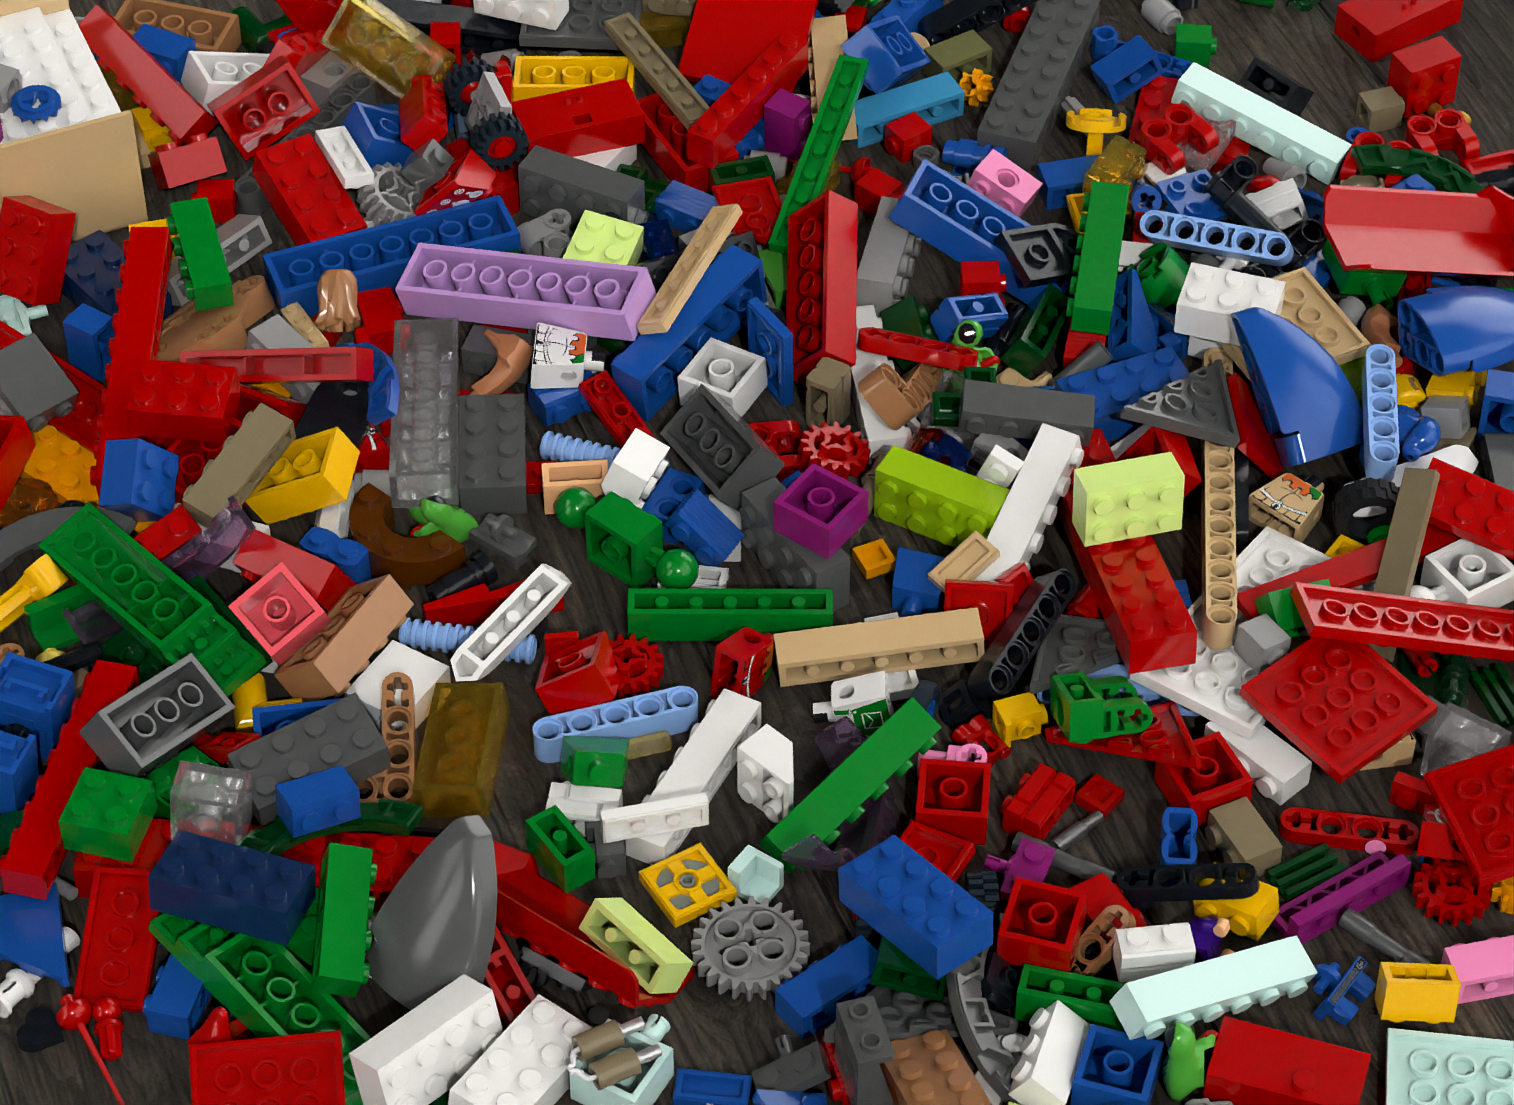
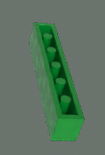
M1092 181L1091 193H1084L1082 211L1088 213H1081L1079 232L1085 233L1078 234L1076 253H1081V255H1075L1073 274H1078V277H1071L1069 295H1074L1075 298L1068 297L1066 317H1072L1071 330L1109 335L1130 185Z
M628 588V639L631 634H635L637 641L645 637L648 638V641H724L744 627H750L761 634L771 633L772 635L788 631L833 626V589Z
M911 697L762 839L759 845L772 858L783 863L784 871L788 875L796 867L803 871L817 858L813 851L821 843L827 848L842 834L837 828L845 820L851 825L866 811L862 804L869 797L876 801L890 788L886 781L893 774L900 778L914 765L910 758L917 751L924 755L938 742L934 735L941 729V726Z

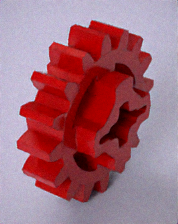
M822 421L820 428L812 424L809 431L804 430L798 453H801V462H808L807 468L812 463H815L848 480L849 474L857 478L860 471L866 470L871 449L867 448L868 440H860L862 434L860 431L854 433L850 431V425L840 428L839 423L836 421L833 423V426H828L825 421Z
M617 634V641L615 642L609 639L620 679L617 689L618 699H623L625 694H630L631 697L637 696V692L640 691L644 694L650 693V686L658 688L659 678L664 677L663 653H658V645L649 646L647 637L637 641L635 634H631L629 639H624L621 634Z
M1433 858L1432 865L1422 863L1420 872L1415 873L1412 897L1417 898L1415 905L1417 909L1426 908L1424 917L1430 918L1435 915L1438 917L1439 925H1442L1446 919L1451 921L1453 927H1457L1458 920H1463L1465 924L1471 925L1473 916L1478 919L1483 918L1484 910H1488L1490 906L1493 887L1490 884L1479 888L1469 866L1464 861L1454 862L1453 860L1446 859V862H1441L1439 858Z

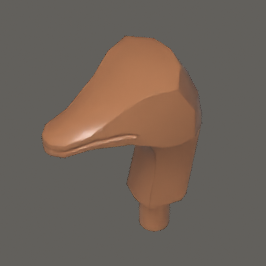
M1376 304L1364 314L1360 332L1371 345L1384 344L1389 346L1395 353L1396 368L1400 367L1403 359L1399 354L1401 346L1396 342L1399 340L1398 318L1382 305Z
M486 329L483 335L496 349L497 362L488 375L471 386L474 391L470 395H492L504 392L523 375L530 365L534 352L529 342L515 334H499Z

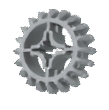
M388 161L384 165L377 164L372 168L374 184L362 186L357 190L356 202L360 204L359 212L365 213V221H373L374 226L417 216L413 209L416 208L423 192L418 191L399 173L402 168L399 162L394 166Z

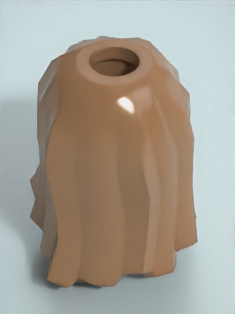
M325 270L318 280V314L315 324L321 332H343V326H345V332H351L361 324V317L357 308V278L350 270Z

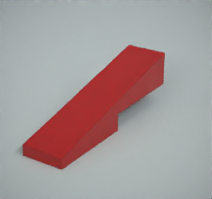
M525 580L491 592L486 584L483 583L422 605L424 622L425 620H431L432 624H435L436 621H439L443 626L446 623H451L452 627H455L457 624H461L463 627L481 625ZM564 595L549 613L564 610Z

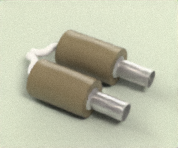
M641 1016L620 1025L613 1019L572 1036L574 1049L570 1052L571 1063L566 1067L570 1075L578 1074L586 1081H593L595 1087L598 1090H602L642 1073L641 1064L662 1056V1051L658 1044L635 1052L632 1047H628L588 1064L590 1075L585 1074L579 1068H574L577 1063L575 1055L583 1063L624 1046V1037L645 1029V1023Z

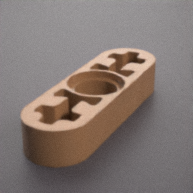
M1111 905L1105 908L1081 935L1070 973L1096 977L1113 958L1115 929L1117 928L1114 927L1112 921L1117 918L1123 923L1119 929L1136 927L1134 916L1121 905ZM1104 932L1111 940L1107 942L1099 934ZM1094 942L1100 943L1101 952L1098 957L1093 960H1087L1085 958L1087 946ZM1077 960L1086 966L1084 971L1075 964Z

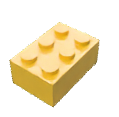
M338 426L296 439L245 502L266 525L347 500L360 451Z

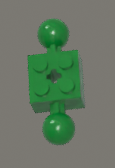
M582 487L568 488L558 496L555 503V513L558 520L564 526L571 529L585 528L587 560L632 588H641L655 575L660 584L665 588L689 589L696 582L699 575L697 560L690 552L684 549H671L667 552L663 550L662 521L655 515L648 514L635 506L630 500L622 498L612 491L599 502L596 501L590 491Z

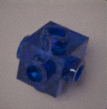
M944 430L937 440L931 438L922 448L920 454L939 462L942 456H949V460L945 465L965 472L968 468L965 462L972 455V452Z

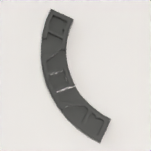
M64 507L39 512L1 529L0 572L15 561L14 558L30 549L34 551L39 549L38 544L82 507ZM96 508L128 535L131 534L137 525L133 518L122 513L104 508Z
M988 947L946 974L949 1001L961 1038L979 1071L1007 1105L1009 1102L1020 1104L1008 1095L1013 1082L1011 1073L1018 1063L1007 1048L1003 1050L993 1032L995 1024L989 1011L987 999L982 998L981 980L984 979Z

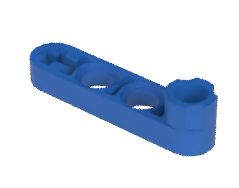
M1104 25L1093 29L1090 57L1094 62L1099 61L1127 43L1118 40L1119 33L1115 31L1114 27ZM1155 51L1161 65L1165 67L1163 68L1165 73L1161 75L1163 77L1180 79L1193 63L1189 60Z

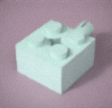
M651 1014L645 1023V1029L624 1037V1046L583 1063L578 1059L574 1068H579L585 1074L590 1075L588 1064L628 1047H632L635 1052L658 1044L662 1051V1056L641 1064L642 1073L602 1090H598L593 1081H586L578 1074L570 1075L569 1073L571 1099L583 1105H653L674 1076L673 1048L660 1042L671 1028L669 1022L661 1016L656 1024L655 1021L658 1019V1014Z

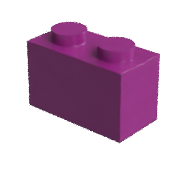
M780 88L765 103V150L780 153V156L787 157V159L798 160L801 157L811 131V101Z

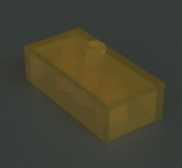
M344 0L320 41L321 44L400 99L412 88L410 81L412 77L430 74L434 82H442L447 70L451 68L457 57L377 0Z
M504 683L435 684L412 789L417 805L424 806V817H464L473 815L490 817L511 712Z

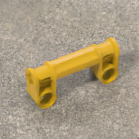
M47 553L31 564L23 572L22 577L0 596V633L25 614L24 606L50 596L69 580Z

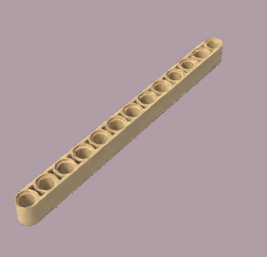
M1210 348L1205 351L1202 367H1208L1215 360L1221 359L1227 380V377L1233 374L1232 358L1223 348ZM1201 439L1202 639L1206 646L1211 649L1224 650L1233 643L1237 620L1234 448Z

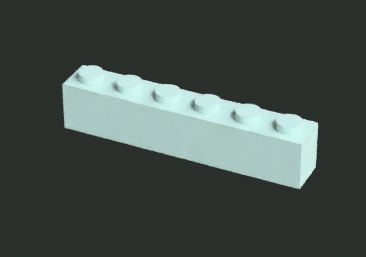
M1195 62L1178 80L1171 100L1173 104L1189 106L1205 121L1280 160L1301 166L1304 173L1327 185L1331 183L1341 170L1344 159L1352 144Z
M1297 935L1128 982L1109 1002L1130 1040L1143 1036L1149 1040L1163 1034L1169 1027L1175 1025V1022H1182L1191 1026L1195 1021L1203 1019L1205 1023L1219 1018L1225 1012L1232 1011L1233 1014H1239L1256 1003L1266 1006L1279 999L1280 996L1296 997L1308 989L1307 983L1318 972Z

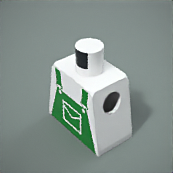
M885 671L834 681L831 685V701L813 703L815 724L835 722L837 735L841 740H867L894 714Z

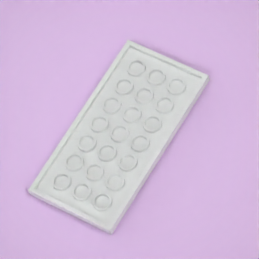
M1266 526L1236 558L1237 593L1332 558ZM1376 580L1352 589L1373 592ZM1201 595L1188 609V613L1197 629L1196 663L1130 674V680L1250 740L1262 725L1265 724L1267 719L1239 695L1241 686L1258 675L1234 651L1238 626L1247 620L1237 608V620L1232 645L1224 650L1211 649L1206 646L1202 639ZM1307 630L1299 631L1300 636L1291 639L1288 653L1311 638Z

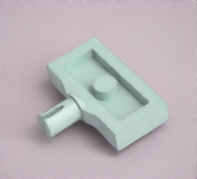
M8 295L0 296V321L24 336L32 334L30 320L49 316L46 305L27 308L19 299Z

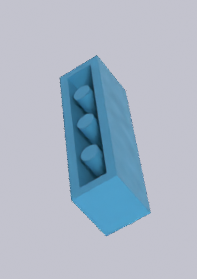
M947 71L859 99L855 104L858 139H852L851 141L858 149L884 141L886 124L914 111L929 125L962 116L964 113L965 92Z

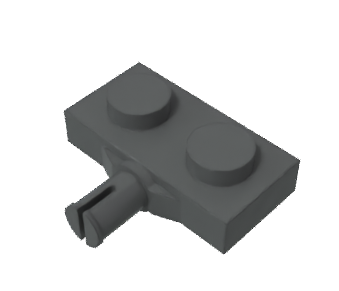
M781 1035L782 1040L779 1037L775 1039L779 1052L778 1059L752 1071L755 1089L803 1092L832 1078L824 1047L818 1041H815L794 1051L789 1035Z

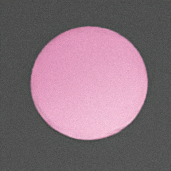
M1372 840L1366 843L1365 850L1371 855L1379 851L1385 853L1386 845L1379 840Z

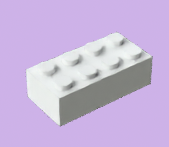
M463 974L350 1052L349 1056L363 1105H429L450 1090L503 1033L493 990Z
M538 994L450 1089L448 1105H554L570 1088L569 1071L566 1066L571 1063L570 1052L574 1049L572 1036L593 1027Z

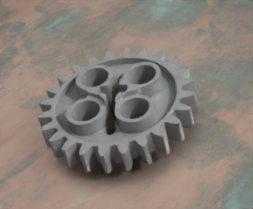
M750 896L748 904H743L736 897L735 906L730 907L723 901L721 902V912L710 908L709 919L702 917L699 919V928H694L691 954L692 961L694 962L693 966L698 968V977L706 976V986L708 987L718 983V994L721 995L729 989L732 990V999L734 1000L740 993L746 994L747 1001L752 1000L753 993H759L760 997L766 1000L767 991L771 990L775 994V989L783 981L789 978L793 979L802 973V968L808 967L810 943L808 942V931L803 930V920H794L793 910L782 913L781 902L772 908L769 907V898H765L761 904H756L754 896Z

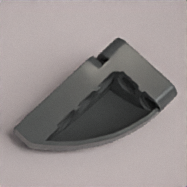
M480 815L460 817L449 824L413 862L387 897L371 923L370 929L374 937L369 951L365 953L364 962L370 964L369 975L385 992L410 1010L463 974L481 984L484 982L495 936L498 889L493 837Z

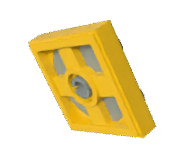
M701 842L638 871L640 882L675 928L708 913L710 908L716 909L721 907V902L729 903L737 897L736 888Z

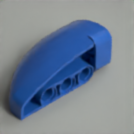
M1447 286L1428 288L1426 290L1427 294L1399 301L1398 336L1401 351L1407 358L1433 374L1441 377L1466 371L1470 367V361L1472 371L1478 373L1514 360V291L1485 286Z
M1251 307L1230 314L1265 428L1270 435L1278 432L1284 434L1274 438L1282 467L1303 464L1364 442L1363 411L1356 393L1334 358L1314 338L1290 321L1263 308Z

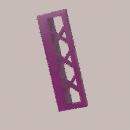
M1379 851L1280 906L1279 913L1271 924L1285 938L1297 935L1301 944H1304L1338 925L1341 916L1347 909L1352 908L1359 913L1407 886L1412 863L1403 854L1390 860L1382 851ZM1379 865V867L1367 873V871ZM1291 915L1288 924L1283 918Z

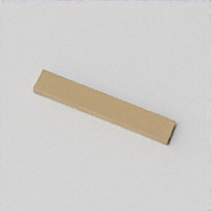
M739 204L713 206L639 320L636 327L640 335L668 332L743 212Z

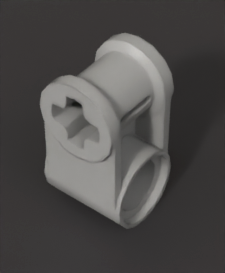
M553 209L536 219L519 225L517 228L520 232L521 251L528 255L543 256V239L547 234L561 232L569 237H573L574 234L570 230L572 220L570 213L564 209Z

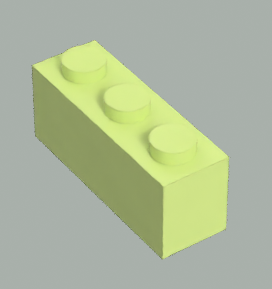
M595 898L579 926V929L609 957L631 969L639 980V984L650 994L677 993L694 963L623 898Z

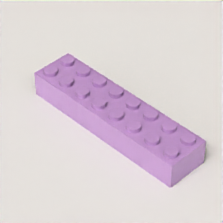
M418 243L395 288L406 315L536 330L537 323H544L585 332L588 336L635 341L639 332L636 326L656 295L647 267Z

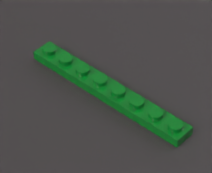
M839 54L768 242L769 251L788 254L789 216L823 193L869 69L868 59Z

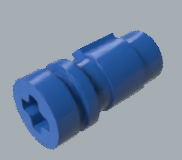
M963 138L960 141L948 139L944 145L942 160L943 163L974 170L993 149L1008 159V149L1001 146L994 147L990 144L980 146L978 141Z
M1135 182L1130 185L1128 199L1130 207L1135 212L1146 213L1150 210L1160 209L1162 198L1156 188L1142 182ZM1144 193V201L1140 202L1142 200L1140 195Z

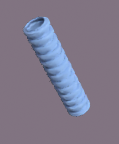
M547 431L544 434L540 444V456L542 459L547 460L550 457L551 461L559 459L560 462L608 459V470L621 450L618 447L611 449L610 445L602 447L601 443L598 442L592 445V441L586 440L583 442L581 438L573 440V437L569 435L564 438L563 434L557 433L554 435L552 431ZM668 464V466H667V468H666L664 474L662 475V477L665 475V473H666L667 470L669 469L670 464Z
M407 617V620L399 628L398 640L399 643L405 646L410 645L412 649H417L418 646H421L422 650L431 648L433 652H437L441 649L442 653H448L451 650L454 654L476 630H473L472 626L463 628L461 624L452 627L451 623H446L443 626L439 621H436L435 624H432L431 620H425L424 623H421L420 619L416 618L414 621H411L410 617ZM529 634L528 637H525L504 660L510 662L511 659H514L515 663H521L524 660L526 664L530 665L535 659L537 650L535 635Z

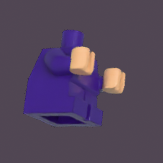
M1210 915L1207 918H1194L1189 922L1196 949L1194 964L1234 953L1231 949H1224L1222 953H1219L1220 937H1225L1230 929L1228 919H1218L1216 916Z

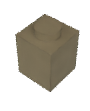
M1392 86L1359 93L1355 116L1363 128L1376 133L1401 127L1402 115L1405 113V103Z

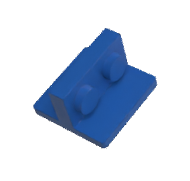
M1206 169L1160 181L1156 185V189L1167 203L1164 212L1214 221L1230 217L1220 209L1221 205L1209 193L1204 194L1201 191L1213 178ZM1186 226L1185 228L1192 229L1193 227Z

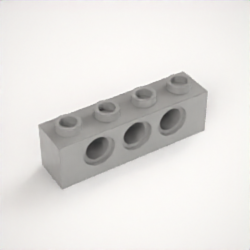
M349 34L303 73L300 79L319 106L353 74L359 72H367L371 75L377 74L384 65L396 57L398 44L350 38Z

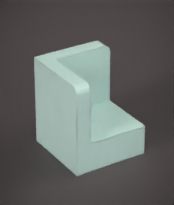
M748 844L728 866V879L736 888L739 897L748 901L750 896H754L756 904H761L765 898H769L770 902L784 886V865Z

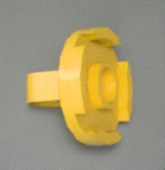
M1080 108L1079 115H1074L1072 110L1066 113V126L1068 128L1087 133L1086 156L1102 154L1103 133H1117L1126 129L1127 116L1121 112L1118 114V117L1112 116V110L1100 108Z

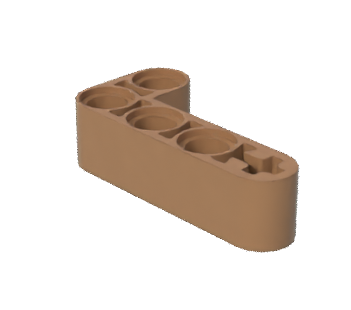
M882 363L858 383V390L890 428L899 430L923 411L931 399L932 392H936L944 381L945 374L941 367L918 363L901 378L890 365Z
M394 672L386 676L382 682V738L388 746L390 759L396 754H404L408 759L399 765L390 762V768L356 784L359 790L366 788L373 792L367 799H360V803H379V799L404 801L413 804L416 801L414 688L412 680L408 675ZM396 689L403 690L401 692L402 706L395 703L394 695ZM395 721H404L408 724L401 731H394L390 728L391 724ZM398 787L408 790V793L402 798H394L390 793Z

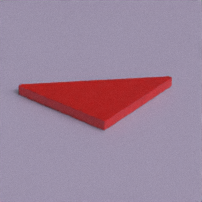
M1173 701L1149 706L1153 713V721L1145 731L1140 733L1094 739L1090 743L1077 744L1069 742L1059 726L1044 729L1046 742L1194 769L1202 768L1198 750L1176 703ZM1136 709L1134 715L1129 716L1132 721L1136 720L1138 714H1141L1140 710Z

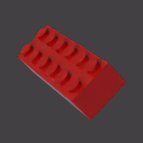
M827 190L791 214L788 219L786 327L793 333V381L806 386V377L813 369H816V365L822 357L841 361L850 365V367H853L856 363L858 203L831 190Z

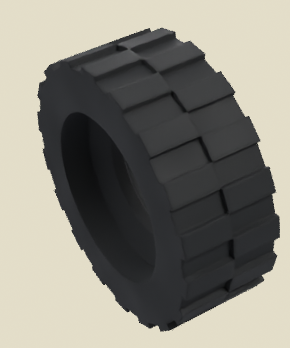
M1382 478L1359 479L1354 481V483L1345 485L1341 491L1336 493V497L1332 501V514L1337 535L1342 534L1367 546V535L1370 531L1379 526L1391 525L1400 487ZM1380 506L1386 508L1384 514L1372 519H1358L1353 516L1356 511L1365 507Z

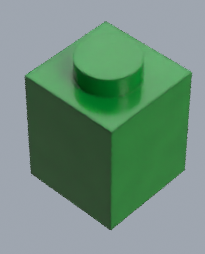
M1176 24L1174 56L1195 62L1203 67H1209L1210 55H1216L1217 38L1212 37V25Z

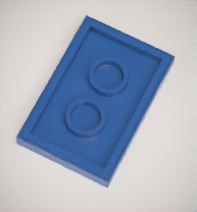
M758 297L749 300L747 304L748 351L765 357L768 381L766 390L783 407L794 403L793 333Z

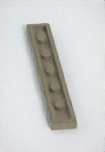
M630 12L604 21L606 33L688 130L710 108Z
M1405 467L1373 592L1410 597L1440 478V473L1437 470ZM1368 644L1388 663H1393L1397 647H1381L1375 644Z

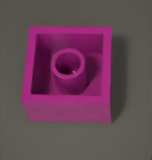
M812 463L774 501L773 530L829 559L868 520L869 491Z

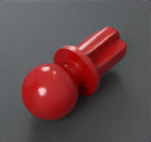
M102 996L92 1006V1016L97 1022L94 1026V1033L99 1037L101 1058L112 1062L123 1055L121 1033L124 1030V1024L119 1020L122 1007L116 998Z

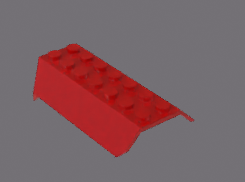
M1329 184L1324 192L1323 230L1344 271L1514 280V197L1493 185L1478 193Z
M493 840L498 889L496 922L501 924L500 930L515 938L522 937L530 942L529 947L535 952L546 956L549 954L559 959L558 965L573 973H582L588 977L587 982L591 986L603 991H607V989L618 995L616 998L618 1002L633 1009H636L637 1006L653 1007L658 1004H669L694 977V966L692 965L677 993H648L639 984V980L631 969L609 957L579 929L581 922L591 907L590 904L570 892L565 894L558 885L541 876L533 854Z

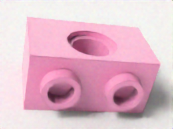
M993 149L974 170L967 185L1020 218L1033 203L1043 183Z

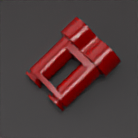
M982 714L975 716L968 724L959 726L951 736V739L958 746L973 743L980 745L979 743L984 741L993 750V752H987L986 763H991V767L995 764L996 760L1000 758L1003 760L1012 752L1008 745L991 729L992 724Z

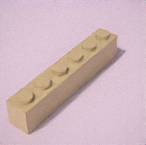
M845 15L814 18L808 39V67L813 123L839 54L844 55L845 53L841 48V45L848 40ZM855 107L842 141L858 139Z
M978 607L773 634L780 687L847 679L879 671L893 673L980 661L985 653L984 635Z

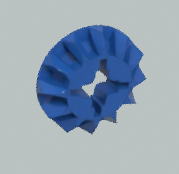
M31 85L17 91L11 99L13 116L19 117L21 122L31 120L35 124L41 119L47 122L49 117H57L58 110L62 108L61 97L55 89L49 86ZM37 99H39V102L41 104L38 106V108H32V106H34V104L36 103Z

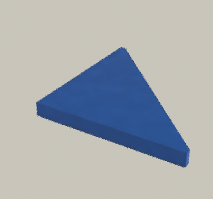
M56 882L53 883L46 900L12 893L1 895L0 961L5 962L8 960L19 965L20 969L41 978L45 976L57 980L59 985L67 987L70 986L60 895Z

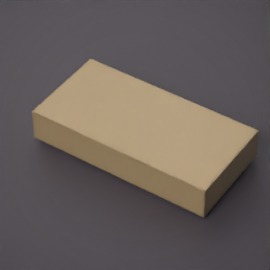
M975 530L928 573V579L945 594L946 579L974 581L1000 557V551Z

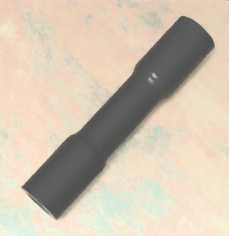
M1019 831L1012 842L1011 851H1017L1022 837L1051 848L1054 847L1045 841ZM1054 848L1056 852L1051 866L1075 875L1082 881H1086L1104 872L1112 883H1115L1117 879L1116 871Z
M1352 908L1347 909L1339 920L1338 925L1363 943L1371 945L1394 962L1433 964L1414 950L1406 948L1381 931L1376 924Z

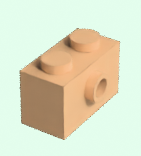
M608 459L542 463L545 515L556 514L555 503L558 496L564 490L571 487L587 489L593 494L597 502L605 497L601 484L608 472Z

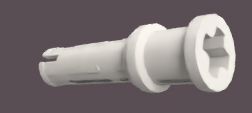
M63 927L66 954L68 955L75 947L80 945V938L71 928ZM18 968L9 970L6 973V979L0 984V1017L8 1018L12 1014V1008L23 998H29L34 993L35 984L42 979L41 977Z

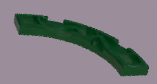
M1387 144L1353 146L1351 150V155L1361 176L1386 174L1410 177L1413 174H1418L1441 191L1478 193L1485 189L1475 181L1476 177L1464 168L1426 151L1410 148V150L1391 148V145Z
M379 799V803H360L361 818L293 838L278 816L275 818L274 823L261 830L259 828L252 830L235 845L279 856L298 844L336 833L375 831L408 837L424 817V806L389 799Z

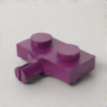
M1022 837L1016 853L1009 861L988 854L984 868L1004 874L1003 884L999 892V900L1008 903L1016 877L1044 883L1054 860L1056 849Z

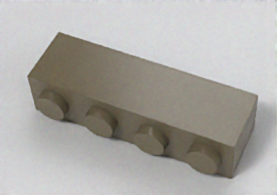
M260 403L254 411H249L245 415L240 429L235 435H230L225 440L219 455L215 460L211 459L205 465L199 480L195 484L189 485L183 494V506L195 522L217 535L221 533L295 440L296 434L293 420L263 403Z

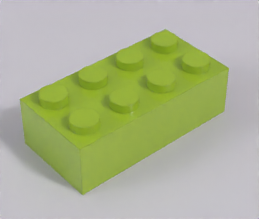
M893 445L875 470L874 516L911 530L914 533L937 540L945 545L957 548L975 530L987 539L1010 489Z

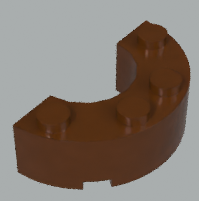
M366 484L354 498L349 514L351 540L361 543L368 549L371 578L375 579L390 574L401 589L411 590V585L429 586L435 583L442 576L455 569H459L462 562L465 561L464 545L441 530L429 536L419 538L403 537L392 532L391 530L395 526L393 500L372 484Z

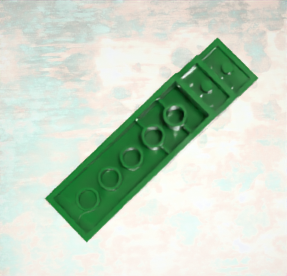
M89 502L38 544L39 549L44 554L47 553L68 577L167 667L192 653L228 697L267 663L264 656L245 641L232 624L215 611L212 603Z
M167 913L161 914L150 922L148 930L189 972L200 979L204 987L258 1038L341 1030L346 1105H363L349 1053L371 1039V1037L329 993L311 991L312 975L282 944Z

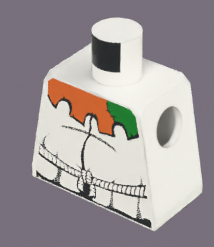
M537 323L530 388H578L579 384L583 382L584 370L604 371L605 352L586 351L588 335L585 332Z

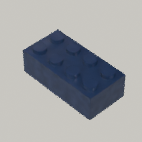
M101 230L71 244L61 293L77 308L84 303L113 317V313H118L119 310L116 304L117 288H122L120 265L126 262L123 250ZM168 291L163 320L173 314L171 294Z
M182 830L177 832L148 876L150 909L286 946L316 898L315 865Z

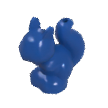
M1397 405L1399 454L1402 453L1407 461L1414 462L1438 445L1441 429L1435 419L1429 416H1420L1418 412L1408 406ZM1363 442L1360 445L1358 459L1365 468Z

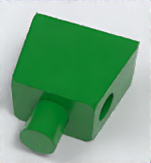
M563 736L560 770L572 785L623 787L627 776L630 740L622 738Z

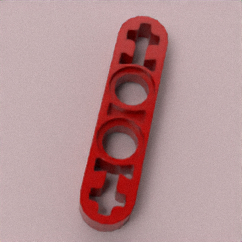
M874 327L861 328L858 332L857 347L866 352L956 371H963L964 366L977 367L979 352L974 348Z
M1291 807L1284 810L1279 822V834L1288 842L1315 846L1326 843L1332 848L1366 852L1365 845L1367 842L1379 840L1386 845L1384 854L1390 855L1403 854L1407 856L1412 854L1417 849L1420 836L1418 827L1407 820ZM1292 823H1299V827H1292ZM1311 824H1315V830H1311ZM1325 825H1335L1340 829V832L1329 834L1323 831L1322 827ZM1361 829H1369L1372 830L1376 834V836L1373 838H1364L1358 834V831ZM1383 833H1387L1386 839L1382 838ZM1399 835L1405 836L1406 840H1400Z

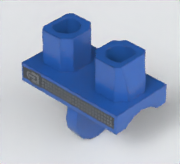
M1151 302L1148 304L1157 333V350L1171 346L1180 359L1189 356L1187 355V343L1190 336L1174 332L1176 314L1167 312L1158 303Z
M1359 956L1342 975L1339 973L1341 967L1336 962H1332L1330 965H1316L1315 969L1318 973L1312 978L1315 983L1313 990L1317 994H1323L1324 991L1328 992V994L1312 1015L1320 1022L1329 1015L1332 1019L1345 1026L1359 1010V1007L1345 996L1346 992L1362 1003L1377 985L1362 971L1368 962Z

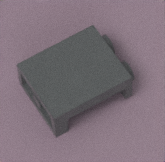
M34 332L0 350V397L14 416H24L32 433L44 428L48 421L56 416L63 418L74 410V404L79 392Z
M867 996L836 1003L834 1058L851 1105H893V1099L880 1063L893 1061L895 1052L874 997Z

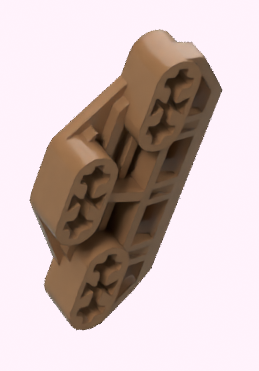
M251 276L243 281L238 280L232 285L234 305L196 311L192 299L163 320L158 360L180 362V351L245 349L248 340L245 329L268 314L276 306L264 276Z

